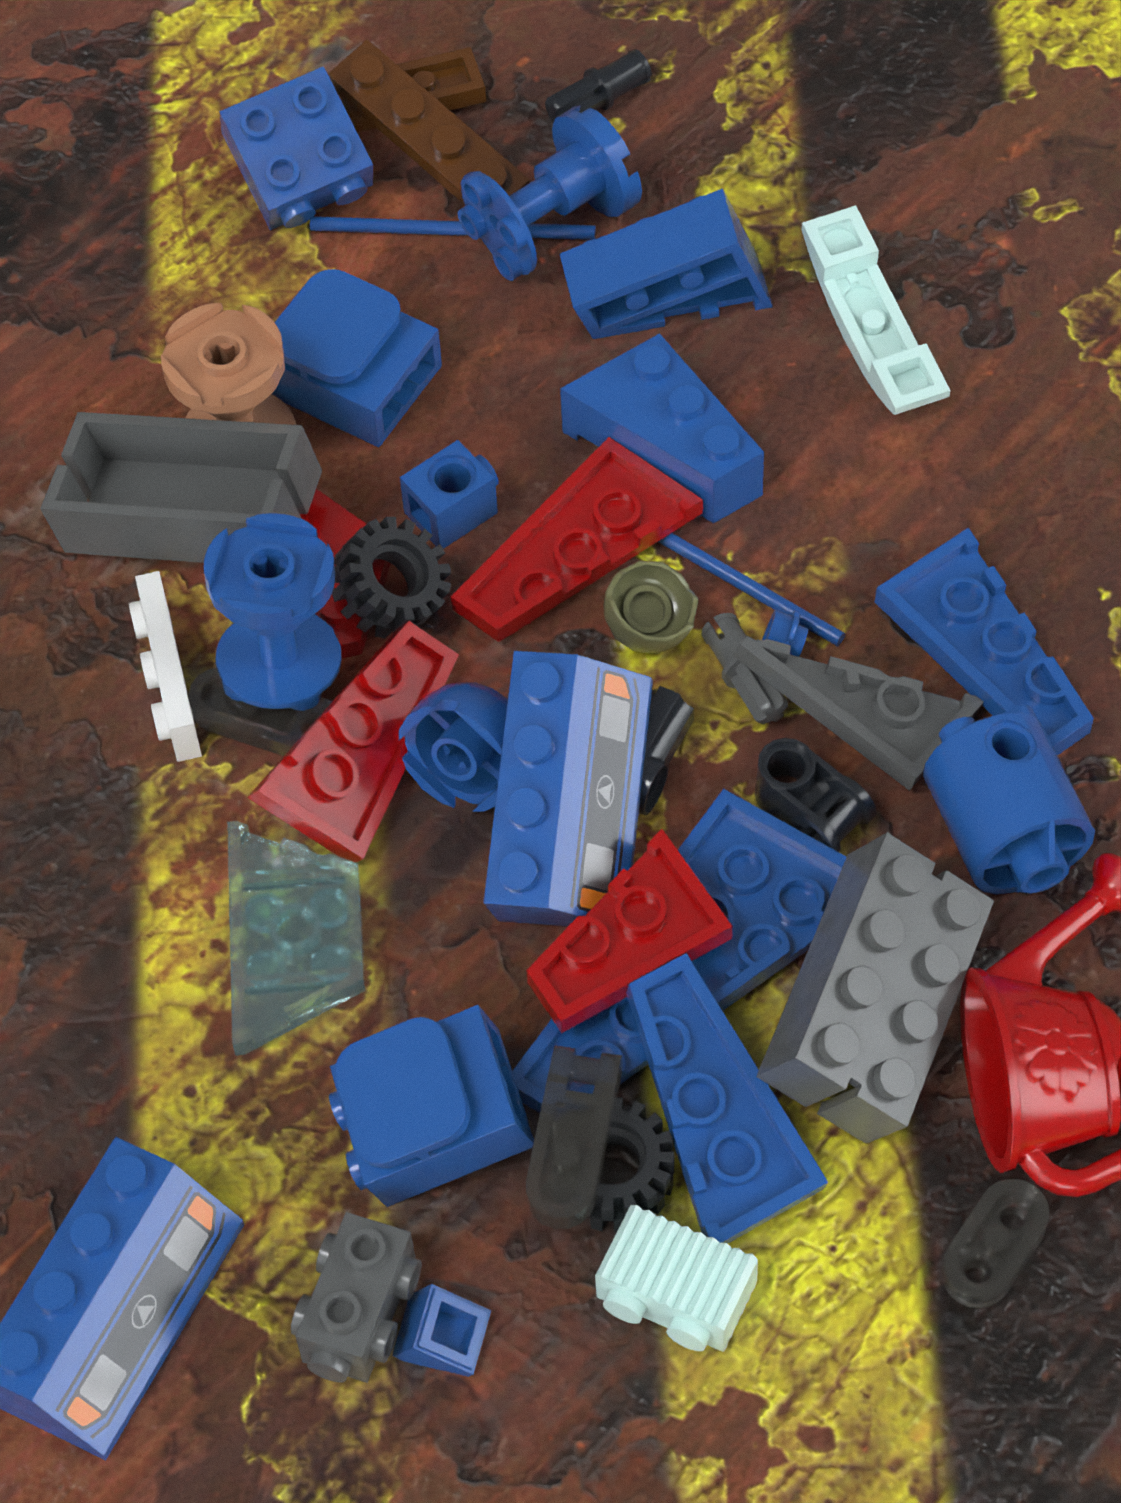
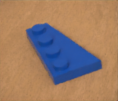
M969 527L877 587L874 602L969 694L977 696L984 701L982 706L992 716L1003 714L1008 709L1018 705L1031 706L1057 755L1090 733L1094 720L1093 716L1055 658L1047 657L1035 639L1036 629L1025 612L1019 614L1005 594V582L994 566L988 568L978 552L979 542Z
M687 953L631 982L628 985L626 994L701 1233L706 1237H714L719 1243L728 1244L822 1191L828 1184L826 1177L769 1085L756 1077L759 1069Z

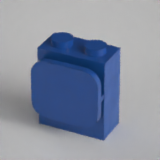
M329 269L313 275L274 322L282 336L285 371L272 395L284 403L378 448L442 366L439 330L401 312L397 298L390 292L341 270Z
M479 1005L437 1022L429 1018L417 1017L399 1023L350 1044L342 1051L336 1064L330 1066L337 1090L329 1094L331 1109L343 1131L348 1130L354 1149L346 1153L350 1174L360 1190L368 1189L386 1207L536 1146L500 1031Z

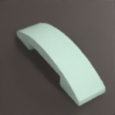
M856 205L803 222L801 228L828 306L861 372L884 405L896 415L949 397L951 390L927 343L918 345L877 265L879 250Z

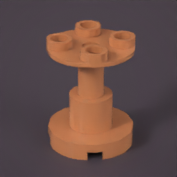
M211 303L190 310L171 325L165 336L166 347L163 355L161 354V366L169 391L179 402L191 408L186 418L296 425L294 415L282 400L272 395L285 371L281 333L268 315L255 307L243 304V312L237 310H223L222 303Z

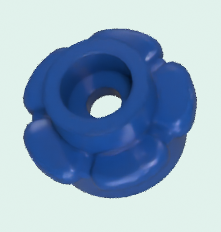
M774 610L762 640L770 639L791 645L790 654L799 657L807 638L808 628L799 625L800 613L794 610L792 615Z

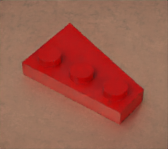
M661 829L647 843V851L628 871L623 868L608 884V892L585 916L579 915L526 970L527 983L560 1032L563 1033L627 998L626 991L631 982L685 953L693 961L731 940L733 926L664 830Z

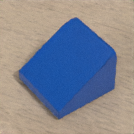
M430 1284L414 1292L412 1298L407 1302L392 1356L408 1363L469 1377L475 1371L491 1310L434 1284Z

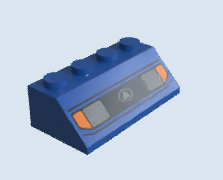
M514 651L484 895V905L498 921L569 926L579 915L585 916L608 892V884L623 868L628 871L633 866L653 686L651 677L578 654Z
M115 1136L0 1323V1409L106 1461L244 1227L243 1219L176 1164Z

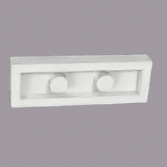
M156 571L135 576L140 601L129 603L136 638L148 637L151 651L139 653L147 688L149 690L160 687L163 702L151 704L158 739L162 741L171 738L177 762L202 757L160 572Z

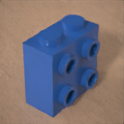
M324 66L219 111L221 133L269 230L282 225L286 228L300 226L313 218L316 210L334 202L337 205L352 203L361 198L367 192V188L373 185V163Z

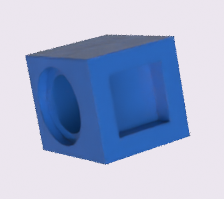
M456 440L400 477L404 513L412 522H415V525L421 531L426 529L433 535L429 540L435 546L440 544L444 549L498 513L496 486L499 484L497 474L486 458L482 455L474 457L459 440Z

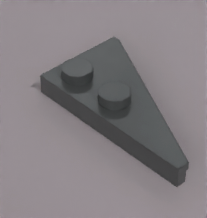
M746 636L740 642L734 655L745 666L909 791L924 775L926 761L935 748L942 743L939 738L940 730L955 719L961 717L974 718L984 702L977 696L967 693L959 701L922 691L923 681L905 676L890 677L879 669L830 656L827 664L790 654L791 645L770 639L755 640Z

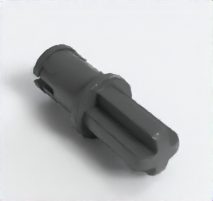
M722 613L713 617L723 634L718 635L712 624L708 621L702 629L701 636L706 644H709L722 665V679L725 684L730 688H736L756 722L764 725L770 721H779L784 717L783 711L788 707V701L785 696L734 657L740 642L746 637L738 618L733 613Z

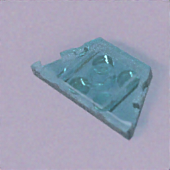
M239 821L227 822L232 1045L235 1055H246L365 991L361 883L359 866L356 862L333 854H316L307 845L284 837L281 843H277L250 833L247 824Z

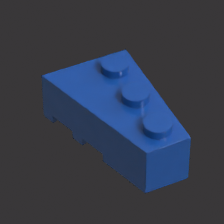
M723 188L707 195L698 196L685 204L655 216L643 218L635 224L600 238L588 240L580 246L560 253L573 308L592 339L665 327L664 317L699 311L701 320L719 317V307L753 302L755 310L773 307L758 254Z
M660 333L560 388L563 433L576 441L583 437L598 447L608 437L612 438L703 499V513L700 516L713 524L763 495L764 451Z

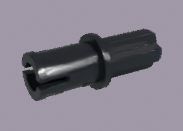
M632 49L626 55L600 69L592 67L585 70L583 79L547 98L545 108L549 119L554 123L557 117L575 106H580V113L588 108L594 110L600 107L603 110L612 108L615 99L651 81L652 72L650 65L639 50Z

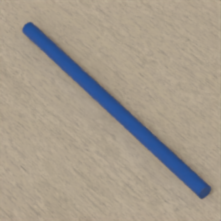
M316 216L310 219V231L468 236L460 221ZM531 223L527 226L532 238L595 239L596 234L595 225Z
M671 533L658 541V543L768 607L792 615L794 610L800 613L799 625L808 628V630L838 647L844 640V632L677 535Z

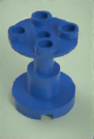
M575 106L557 117L552 127L553 142L557 152L534 167V181L510 196L496 181L480 171L469 172L461 180V192L465 206L457 212L460 224L470 238L473 240L482 239L492 253L497 269L505 279L513 281L521 275H528L535 269L537 264L536 248L527 226L550 211L554 210L560 215L565 216L587 202L596 211L608 217H618L640 202L642 185L639 173L637 171L628 176L626 167L622 162V159L630 155V152L616 129L598 111L588 108L580 113V106Z
M258 514L246 518L247 527L238 529L229 536L228 528L216 535L205 554L204 576L206 590L214 607L234 623L227 628L219 640L216 650V668L222 679L225 694L233 700L243 701L261 708H292L298 711H305L313 708L320 702L322 692L334 682L341 666V645L334 630L315 614L328 602L334 589L335 568L333 552L329 544L326 547L325 543L318 538L317 529L307 521L286 514Z

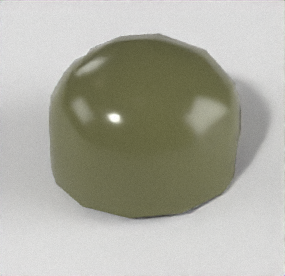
M637 561L617 572L611 580L604 597V618L617 641L634 652L658 654L676 647L693 629L698 607V597L689 589V585L682 574L665 563Z

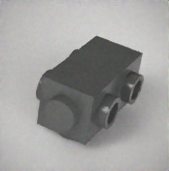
M346 1212L337 1234L327 1233L321 1244L316 1262V1272L321 1273L312 1296L307 1294L301 1296L291 1323V1334L296 1335L302 1362L307 1364V1368L311 1372L333 1382L342 1383L347 1380V1377L368 1383L376 1361L385 1363L388 1360L395 1343L398 1328L397 1322L392 1321L400 1299L409 1301L412 1298L421 1273L422 1262L415 1258L410 1231Z

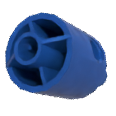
M1018 705L1008 709L1003 714L976 722L972 717H961L945 725L939 732V738L942 743L935 748L926 761L923 777L975 885L981 891L992 894L1013 892L1030 894L1048 890L1060 883L1068 875L1070 867L1079 861L1093 844L1095 829L1032 707L1029 705Z

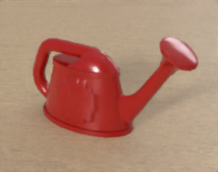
M1103 853L1094 860L1092 867L1094 883L1081 900L986 971L974 967L967 969L960 996L961 1039L968 1090L977 1128L989 1160L1000 1173L1011 1171L1016 1168L1017 1164H1020L1021 1168L1038 1186L1055 1195L1075 1198L1095 1193L1121 1180V1148L1086 1167L1076 1170L1062 1168L1054 1164L1046 1155L1098 1136L1107 1138L1118 1134L1121 1121V1019L1113 1009L1097 999L1090 991L1080 990L1074 993L1043 986L1042 974L1048 961L1096 919L1110 912L1117 911L1121 913V857L1113 853Z

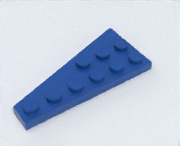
M725 789L721 791L678 849L679 853L733 926L731 940L692 961L722 1011L809 950L846 860V856ZM628 997L563 1033L560 1032L551 1019L512 1071L522 1103L555 1123L564 1125L568 1122V1114L575 1108H578L581 1112L588 1108V1101L601 1099L647 1066V1057Z

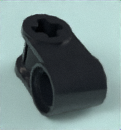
M781 738L768 743L760 752L754 794L757 805L763 811L840 852V842L858 824H868L876 816V806L866 790L856 781L839 773L811 751L806 744L796 739ZM781 774L790 775L797 779V781L783 783L775 780L773 777Z

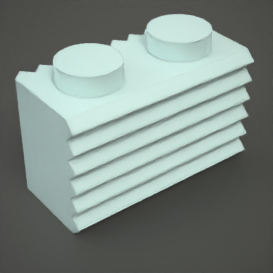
M630 1205L595 1275L597 1298L604 1300L603 1307L610 1314L625 1322L638 1324L642 1318H646L668 1328L666 1331L667 1335L687 1349L704 1351L706 1345L724 1352L750 1299L751 1293L755 1289L758 1259L753 1254H745L741 1249L732 1248L727 1243H719L714 1237H706L701 1232H694L688 1226H680L676 1221H668L663 1216H656L650 1210H642L638 1205Z

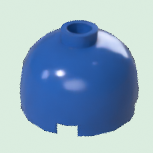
M458 682L447 684L431 692L413 708L399 729V740L405 736V745L408 751L402 757L406 770L422 790L440 803L453 808L456 806L455 796L472 804H478L472 812H484L495 807L508 704L506 697L495 689L476 682Z

